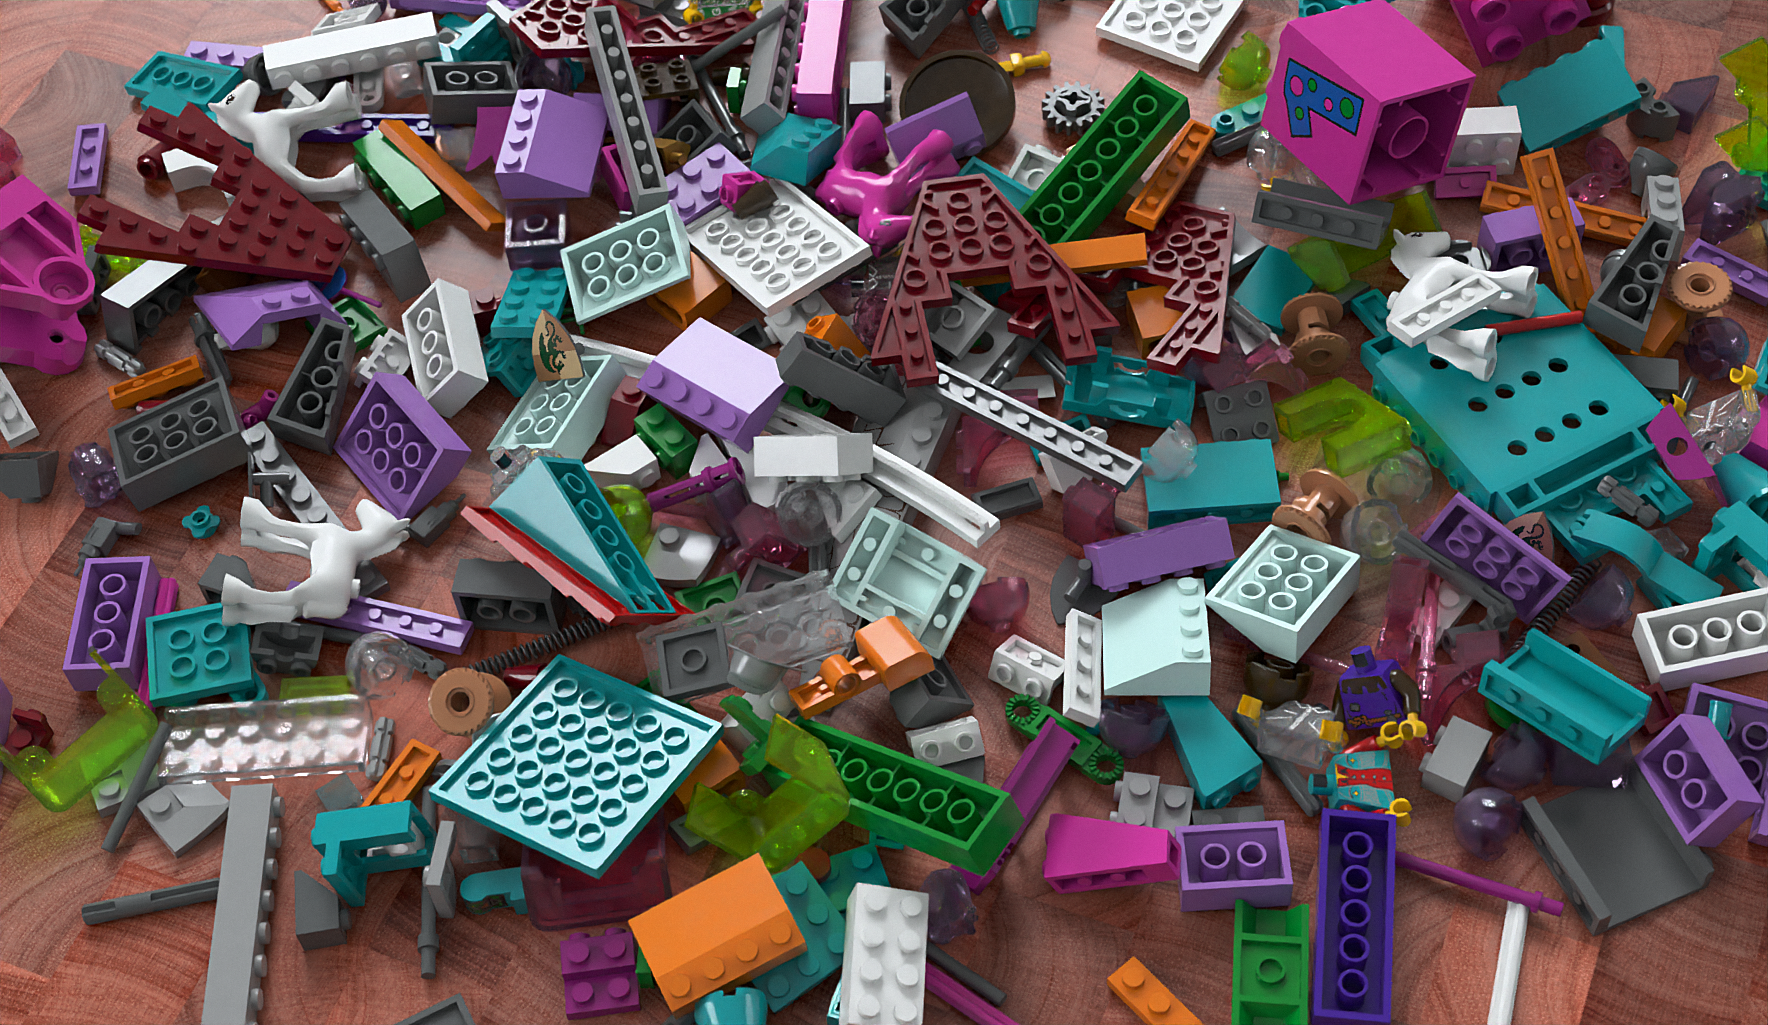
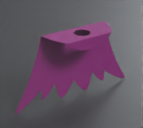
M513 106L477 107L475 140L465 172L476 168L491 155L495 165H497Z
M1670 402L1654 417L1646 429L1656 451L1676 480L1703 478L1710 491L1713 489L1721 508L1724 506L1728 508L1715 472ZM1676 437H1679V440L1686 447V452L1680 456L1671 455L1667 451V443Z

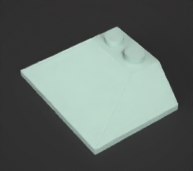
M870 507L824 596L872 623L886 616L898 617L927 652L941 660L988 569L913 526L874 507Z

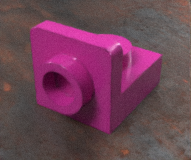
M755 171L723 174L722 186L719 189L720 202L735 212L732 204L737 202L756 181L760 183L765 178Z

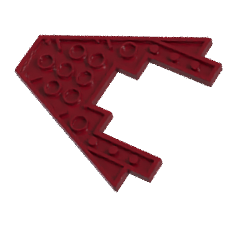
M532 0L509 18V29L540 59L591 57L584 32L586 8L615 5L630 56L665 55L668 58H677L680 55H703L758 20V18L746 7L676 28L661 13L637 20L616 0ZM748 39L726 54L752 53L755 43Z
M191 102L186 104L178 117L149 105L139 120L136 131L218 166L212 176L210 186L236 196L219 226L190 213L180 230L176 231L92 194L89 195L77 214V222L102 232L94 249V252L98 254L331 283L353 239L253 155L248 147L241 145Z
M984 173L926 180L922 184L873 346L871 366L901 363L907 388L939 384V373L923 309L952 306L953 297L949 281L1008 274L1014 297L1045 293L1065 367L1096 363L1098 354L1093 337L1119 334L1120 325L1116 318Z
M1179 201L1169 206L1153 231L1135 224L1112 236L1145 233L1148 265L1076 274L1088 289L1108 294L1123 277L1170 288L1163 297L1164 307L1184 314L1146 358L1148 369L1177 376L1191 357L1215 364L1221 362L1236 224L1234 212ZM1011 289L997 298L1000 309L1015 312L1007 321V328L1010 333L1036 339L1052 321L1045 293L1014 297Z

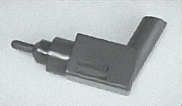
M461 494L456 500L443 502L437 508L431 505L412 524H408L403 530L409 533L410 538L428 548L450 527V522L457 516L456 511L459 510V503L466 497V494Z
M98 516L82 540L83 546L78 552L79 558L77 560L79 566L75 570L74 576H78L84 568L86 558H106L120 535H139L142 530V524L136 522H117Z

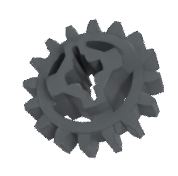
M1066 81L1062 88L1054 85L1053 92L1047 91L1046 99H1042V119L1047 120V127L1055 126L1056 133L1066 130L1067 136H1070L1072 131H1076L1081 136L1083 130L1086 129L1088 131L1105 111L1104 97H1100V90L1095 89L1091 91V84L1089 83L1081 87L1080 81H1076L1074 86H1070Z

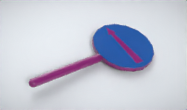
M339 266L331 283L313 281L329 302L342 293L377 308L382 307V303L345 289L348 276L341 266Z

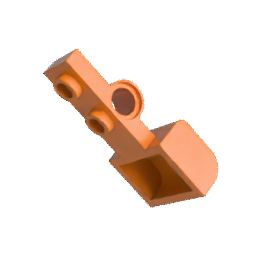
M886 616L856 631L854 637L859 657L848 661L843 655L839 654L828 657L820 666V676L788 691L789 697L802 717L807 720L880 683H883L891 692L935 670L932 656L898 617Z

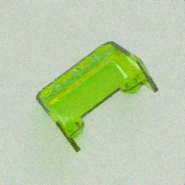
M1760 36L1719 56V61L1736 78L1734 96L1737 102L1741 105L1744 104L1749 112L1748 120L1714 135V140L1731 157L1736 167H1740L1745 171L1768 172V41L1763 36Z
M1423 190L1385 201L1395 203L1388 234L1377 250L1315 236H1308L1286 247L1290 259L1320 290L1327 288L1328 293L1343 288L1347 283L1351 282L1350 274L1390 256L1391 250L1397 244L1393 237L1394 229L1399 230L1404 236L1412 232H1442L1443 230L1427 191Z
M93 645L87 649L89 655L109 675L101 682L97 689L98 702L108 713L56 758L40 746L26 747L13 757L0 743V761L46 809L52 812H64L70 809L151 739L158 728V721L154 712Z
M777 713L772 717L764 759L792 777L767 798L747 789L736 791L728 798H725L697 782L693 788L685 828L741 861L759 853L769 873L782 870L798 854L803 853L845 819L849 814L851 803L850 795L825 743Z

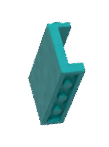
M1608 37L1602 40H1592L1585 44L1582 50L1574 54H1563L1556 59L1554 64L1546 68L1543 66L1537 67L1530 71L1527 77L1519 81L1511 80L1502 85L1500 90L1497 91V101L1500 106L1517 107L1522 130L1521 141L1524 144L1526 155L1552 147L1553 149L1561 147L1640 108L1642 99Z
M1249 439L1231 442L1217 441L1215 443L1203 444L1186 443L1174 446L1155 445L1140 449V461L1143 462L1142 473L1147 504L1148 530L1206 516L1227 518L1228 525L1273 522V512L1277 507L1281 506L1271 439Z
M1535 628L1527 632L1524 645L1502 664L1492 659L1484 665L1477 691L1597 766L1645 724L1652 698Z

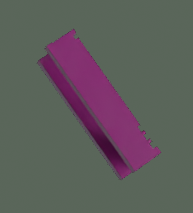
M1051 716L1049 717L1035 740L1029 743L1000 790L1010 793L1025 819L1024 823L984 877L951 864L944 875L949 880L953 878L976 895H980L1000 870V866L1005 861L1004 859L1011 852L1010 850L1020 838L1081 740L1055 724L1056 720Z

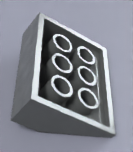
M223 375L107 429L120 486L138 512L155 506L159 502L178 493H183L208 479H213L236 466L245 464L248 461V452H251L253 458H255L250 437Z

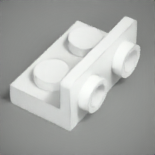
M389 328L384 337L378 335L369 349L373 352L369 359L363 357L354 370V373L358 375L354 385L360 388L363 382L369 384L375 372L405 375L411 366L406 337L392 328Z
M1014 634L995 650L988 678L1018 694H1028L1044 706H1047L1050 703L1053 689L1064 680L1065 660Z
M973 716L905 732L908 745L913 750L914 758L935 766L981 756L985 753L978 720Z

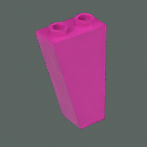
M1059 813L1050 814L1049 828L1045 831L1047 852L1046 860L1042 863V873L1044 879L1058 894L1180 879L1182 847L1169 830Z

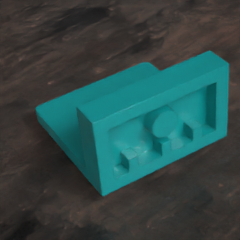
M490 332L483 339L484 344L481 347L487 377L496 376L514 397H523L537 377L532 354V338H492Z

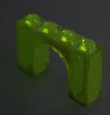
M1341 376L1273 404L1278 432L1293 443L1330 428L1348 426L1321 438L1326 467L1341 478H1345L1412 449L1410 441L1412 429L1408 420Z

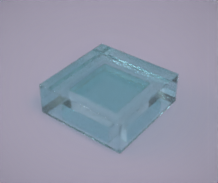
M345 772L315 791L328 812L355 808L364 802L362 795Z

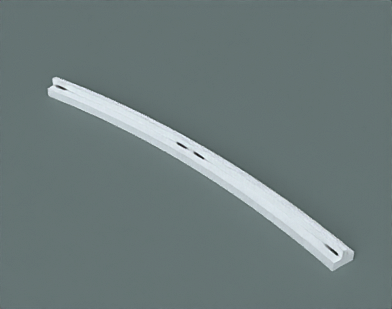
M570 334L575 344L582 343L585 348L584 354L580 355V357L613 355L630 377L639 380L656 357L625 347ZM782 401L763 429L773 435L850 433ZM787 420L796 423L797 427L788 424ZM873 444L874 472L862 473L861 477L923 512L977 549L1001 528L998 518L927 473ZM974 522L980 526V530L971 525V523Z

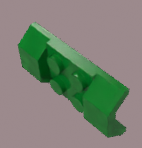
M1235 899L1231 1025H1308L1309 904H1301L1287 911L1256 909L1244 900Z

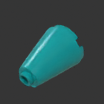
M996 0L1008 34L1014 35L1016 39L1030 37L1031 33L1036 30L1039 0Z
M1736 452L1719 456L1712 469L1717 476L1728 508L1740 500L1768 523V471Z
M745 987L735 988L736 995L725 997L723 990L717 991L701 998L695 1003L694 1018L697 1025H766L768 1009L764 992L758 989Z

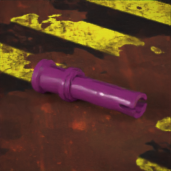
M731 457L725 464L714 468L711 466L705 467L700 475L648 493L647 501L651 510L655 513L705 493L716 495L721 492V489L737 484L741 486L746 482L745 473L740 461L736 457ZM727 473L729 474L728 476H726V477H724V478H720L721 475H724V474H727ZM690 487L689 491L670 497V494Z

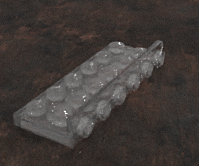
M828 569L809 572L804 577L790 582H779L772 588L757 593L750 592L744 594L739 599L727 603L714 604L707 610L695 614L681 615L674 621L658 626L652 625L644 631L635 634L637 642L642 649L653 694L664 698L655 639V636L722 621L727 644L733 645L760 659L791 667L854 647L837 590ZM727 646L731 664L734 649ZM724 690L672 702L678 705H682Z
M350 694L167 707L164 716L167 723L173 726V729L163 748L156 777L160 786L365 772L374 720L368 695Z

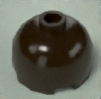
M1251 652L1247 654L1243 672L1245 690L1250 697L1263 701L1262 710L1279 713L1281 708H1292L1297 705L1295 701L1300 704L1307 697L1315 674L1314 671H1309L1310 666L1300 660L1293 663L1283 658H1280V660L1264 659L1265 652Z

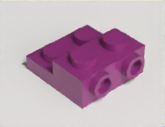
M613 927L607 929L603 936L590 937L588 933L577 932L571 934L568 937L569 940L560 941L561 969L564 979L565 1006L568 1020L641 1010L639 982L636 976L637 949L633 932H626L624 928Z

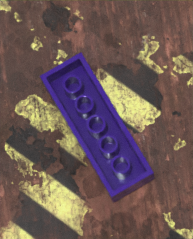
M1322 809L1318 837L1310 1025H1390L1396 847V815Z

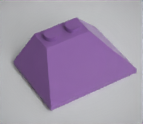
M289 278L194 296L196 305L232 351L262 345L263 324L305 316L315 330L322 317L347 325V322L313 281Z

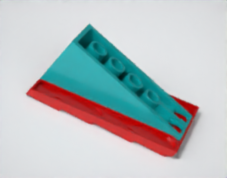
M538 456L489 507L466 506L460 512L464 518L492 543L499 542L523 565L538 571L566 598L572 596L604 624L619 626L621 623L639 626L642 623H648L658 626L663 622H667L672 625H681L683 622H691L698 616L661 589L580 459Z

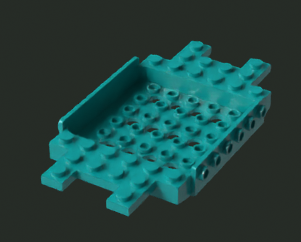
M1536 283L1535 291L1538 294V298L1530 318L1571 312L1545 284L1538 285ZM1378 288L1351 300L1350 309L1376 337L1361 344L1360 362L1373 375V385L1371 387L1373 398L1377 403H1382L1397 425H1401L1409 434L1412 443L1419 446L1426 453L1430 463L1435 468L1441 470L1447 477L1450 486L1458 490L1491 517L1492 512H1494L1506 525L1512 519L1526 513L1544 511L1553 535L1583 566L1610 551L1596 546L1585 547L1570 538L1575 529L1581 531L1587 519L1583 517L1584 512L1589 508L1615 516L1624 511L1611 501L1612 497L1606 498L1597 491L1599 483L1607 475L1620 482L1618 484L1619 487L1624 485L1646 501V505L1650 504L1660 513L1658 518L1664 524L1691 510L1693 501L1656 463L1661 458L1646 431L1654 417L1665 407L1583 323L1499 336L1501 341L1496 343V367L1493 375L1486 382L1475 378L1471 372L1457 368L1448 360L1429 353L1426 344L1423 342L1411 348L1388 332L1386 318L1391 310L1387 309L1388 299ZM1484 307L1448 328L1468 331L1482 329L1488 324L1524 318L1517 315L1499 313ZM1435 359L1446 361L1448 367L1441 370L1435 369L1430 365V362ZM1553 362L1564 364L1567 370L1557 373L1549 368V364ZM1527 375L1538 377L1540 383L1530 386L1525 384L1522 378ZM1502 388L1504 390H1511L1514 395L1511 398L1503 399L1498 397L1495 391ZM1473 401L1484 403L1487 409L1482 412H1475L1468 407V404ZM1592 405L1604 406L1608 412L1604 415H1595L1590 412L1589 407ZM1565 418L1577 419L1581 426L1570 429L1563 425L1562 420ZM1539 431L1551 433L1554 439L1550 442H1542L1535 437V434ZM1679 437L1673 438L1667 443V451L1670 454L1676 451ZM1511 445L1523 446L1527 452L1520 456L1513 455L1508 451V447Z

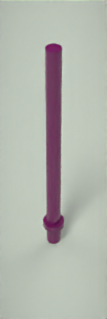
M1395 850L1396 866L1513 903L1522 904L1529 907L1530 912L1536 914L1538 911L1561 917L1564 903L1543 897V892L1535 891L1534 894Z

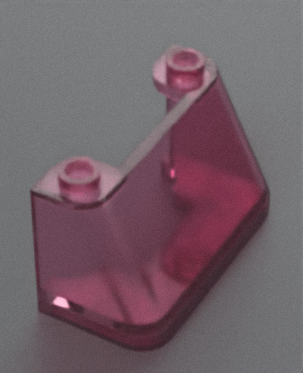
M664 807L657 811L599 879L522 844L521 881L532 925L540 931L553 932L624 922L672 898L673 888Z

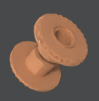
M1704 261L1683 263L1676 267L1668 277L1667 291L1672 301L1687 310L1685 329L1676 342L1694 346L1710 343L1721 334L1724 327V315L1720 308L1725 306L1732 296L1733 285L1731 279L1722 268L1720 269L1717 265L1705 263Z
M1321 292L1300 294L1298 297H1294L1293 300L1288 301L1281 311L1280 319L1282 326L1287 331L1296 334L1294 343L1287 352L1288 363L1294 371L1303 373V375L1319 376L1320 374L1332 373V371L1342 367L1349 359L1351 353L1349 342L1341 335L1329 332L1330 329L1339 323L1343 316L1341 302L1331 294L1328 295Z
M1322 468L1309 469L1300 479V486L1304 496L1296 497L1292 505L1277 507L1272 515V525L1331 545L1329 532L1325 528L1327 521L1331 517L1340 520L1353 518L1359 509L1358 496L1354 493L1355 491L1351 488V485L1347 484L1346 480L1334 472H1329L1327 469L1323 470Z
M454 668L443 673L432 685L428 697V710L432 721L441 731L449 735L465 736L472 739V734L481 730L487 724L491 715L503 713L512 703V696L506 684L495 675L477 672L469 668Z

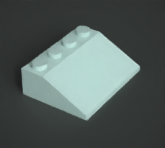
M670 203L560 250L576 321L579 325L691 278L690 244L684 222Z
M613 355L581 356L585 377L538 382L536 377L487 448L489 454L500 458L505 453L512 462L526 466L527 462L529 466L538 456L582 460L588 449L595 443L597 435L605 424L612 395L625 375H629Z
M1270 524L1207 594L1205 604L1264 652L1296 663L1359 587L1361 555Z
M1184 577L1181 579H1167L1102 605L1104 695H1210L1211 656L1204 578Z

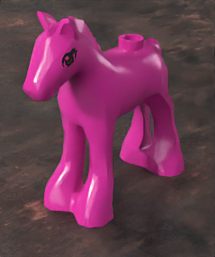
M864 110L855 119L853 128L847 133L842 147L833 157L836 163L832 170L826 172L824 180L816 188L814 195L819 201L826 204L827 210L832 215L839 216L842 214L858 219V236L866 243L872 245V253L878 259L882 249L891 248L906 239L913 215L902 216L913 197L921 191L923 181L955 177L960 172L959 164L950 154L954 143L945 131L933 129L929 136L918 144L905 160L888 175L880 176L872 172H857L865 165L880 161L888 156L890 152L883 135L882 122L877 115ZM926 162H929L925 167H923L919 172H917V173L909 180L910 176H911L921 165H923V164L926 163Z

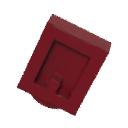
M1644 681L1632 685L1652 698L1645 724L1640 728L1644 736L1668 726L1677 718L1660 682L1646 686Z
M15 708L12 716L16 720L17 725L0 752L6 759L34 767L54 732L43 713L34 709L25 711Z

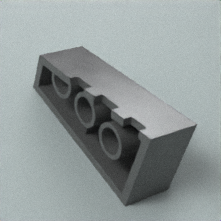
M886 0L878 7L884 26L919 60L967 0Z
M371 188L339 203L343 213L339 216V219L346 232L350 231L357 245L360 244L364 253L371 259L400 303L426 291L432 285L414 238Z
M1651 214L1589 300L1582 323L1639 353L1680 228Z
M148 260L100 294L107 340L114 346L136 356L143 349L140 344L147 336L153 338L160 331L158 324L167 315L173 317L179 310L182 299L185 296L190 298L201 287L194 280L204 267Z
M322 317L267 418L276 438L332 456L357 347L351 326Z
M799 331L794 334L775 359L779 376L787 385H796L805 389L811 396L817 399H826L832 402L838 409L842 411L849 410L870 424L874 422L885 428L907 400L895 364L872 367L870 355L864 354L862 358L856 357L851 349L841 346L839 350H835L828 341Z

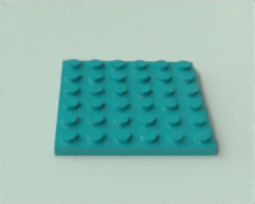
M558 654L429 790L431 800L599 879L725 734L724 726L722 723Z

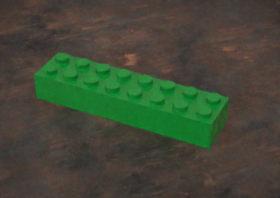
M1139 70L1021 207L1019 213L1048 245L1087 240L1191 118L1188 97Z
M800 715L782 736L785 742L761 771L776 794L983 877L1025 821L1010 793L811 719L805 720Z

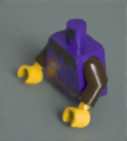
M1368 645L1353 649L1350 654L1354 664L1344 672L1337 682L1330 721L1344 723L1343 725H1347L1348 730L1382 727L1385 723L1393 721L1399 725L1398 733L1401 739L1411 741L1413 734L1415 737H1424L1427 733V727L1422 721L1418 720V717L1421 716L1419 685L1401 669L1396 660L1375 661L1371 647ZM1343 729L1340 748L1347 745L1349 740L1347 733ZM1321 739L1324 746H1332L1330 741Z

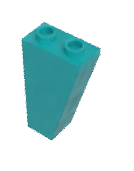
M1158 695V710L1191 788H1194V796L1200 810L1221 809L1236 794L1241 791L1248 792L1258 785L1261 780L1263 761L1206 695Z

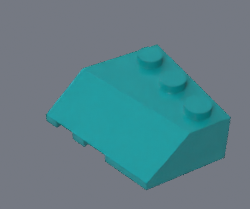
M788 112L784 121L761 136L758 134L750 171L805 186L835 162L833 157L839 151L842 126L832 124L830 119H813Z

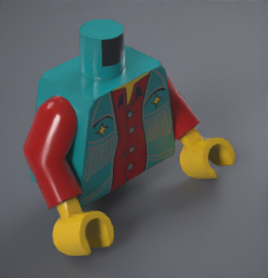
M1393 721L1387 722L1381 727V736L1372 735L1337 753L1332 757L1326 769V774L1311 773L1308 780L1309 794L1328 796L1329 809L1396 815V824L1398 826H1408L1411 823V817L1406 812L1411 811L1412 807L1405 798L1394 799L1389 750H1383L1385 745L1394 749L1402 746L1404 740L1401 739L1399 734L1389 738L1392 733L1398 731V724Z

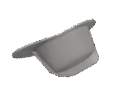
M727 644V646L734 649L727 681L729 684L747 693L757 695L773 690L788 670L807 673V671L760 659L744 650Z

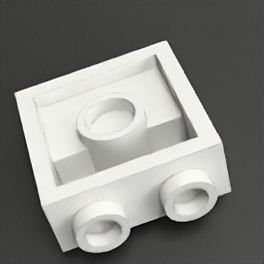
M376 3L327 14L312 30L311 36L374 24L382 14L380 6Z
M1025 143L1007 176L1035 192L1065 156L1063 155L1059 158L1052 155L1050 150L1041 145L1033 147Z
M816 290L795 306L790 305L782 312L770 318L768 316L763 318L767 324V327L763 330L773 344L779 342L782 345L779 349L781 352L797 331L805 332L806 325L812 318L836 313L818 290Z

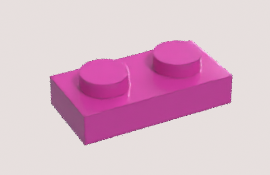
M1496 165L1446 167L1443 178L1434 180V199L1482 198L1487 180L1497 182Z

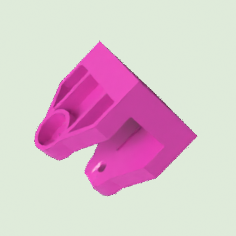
M22 174L0 189V362L31 366L43 373L52 375L70 373L76 370L84 359L87 335L85 328L78 321L77 311L89 302H92L95 280L93 272L85 262L79 225L76 219ZM57 335L62 337L63 341L54 343L50 338Z

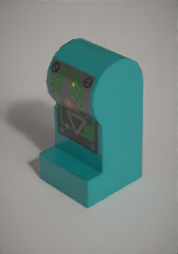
M525 867L475 873L466 877L461 883V896L467 909L474 914L482 915L488 913L493 908L512 906L517 915L531 913L530 879Z

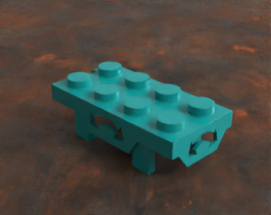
M1096 346L1098 354L1096 363L1067 366L1065 380L1071 381V385H1065L1062 409L1188 432L1195 398L1196 381L1193 378L1165 374L1149 369L1145 374V372L1132 373L1124 371L1119 367L1115 368L1114 362L1123 363L1122 366L1128 369L1139 370L1142 367L1147 368V361L1113 355L1112 348Z

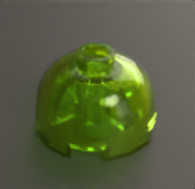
M1247 31L1241 36V39L1244 40L1243 44L1237 48L1232 47L1218 71L1222 75H1219L1217 80L1234 90H1249L1257 83L1263 85L1272 72L1268 68L1271 62V52L1268 45L1251 31Z
M622 483L601 488L602 495L633 544L635 545L643 541L651 529L654 514L646 496L636 487Z

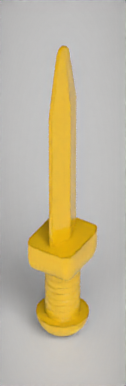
M1041 51L1038 55L1024 58L1020 53L1010 54V61L999 62V64L1006 72L1012 71L1014 77L1023 75L1027 68L1042 65L1043 68L1048 67L1051 63V57L1046 51Z

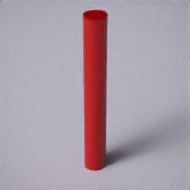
M1573 311L1488 324L1484 328L1496 329L1497 336L1580 324L1583 321L1581 311Z

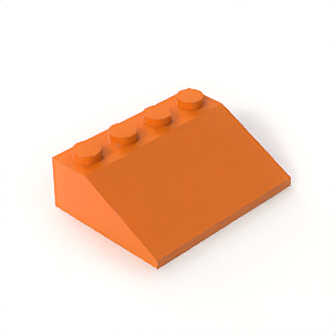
M759 853L628 920L655 980L676 1019L694 1011L695 1003L701 998L721 990L726 994L808 951L806 941Z

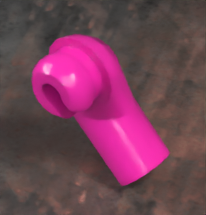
M270 389L264 391L259 402L243 411L241 418L246 430L261 421L267 420L279 398L275 391Z

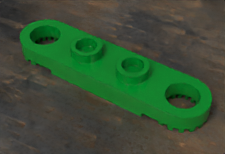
M1028 694L1014 695L1006 703L1005 716L1008 724L1033 741L1050 716L1056 720L1055 724L1081 740L1067 763L1101 785H1112L1116 783V780L1119 781L1122 778L1124 761L1118 751L1115 752L1114 749L1107 747L1101 740L1049 706H1044ZM1024 706L1028 707L1032 714L1029 717L1026 716L1025 719L1024 717L1020 719L1019 716L1016 717L1013 711L1018 707ZM1102 761H1110L1115 764L1116 769L1113 772L1110 771L1109 774L1108 772L1104 774L1103 771L1100 772L1097 769V765Z

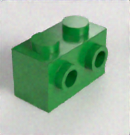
M660 403L634 419L637 432L634 435H637L654 454L658 465L662 469H666L676 480L687 474L698 448L697 439Z

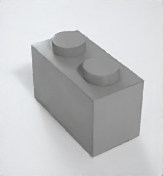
M1453 715L1448 726L1441 725L1433 741V744L1436 745L1433 754L1426 752L1420 764L1419 771L1423 773L1420 787L1460 804L1488 752L1493 733Z

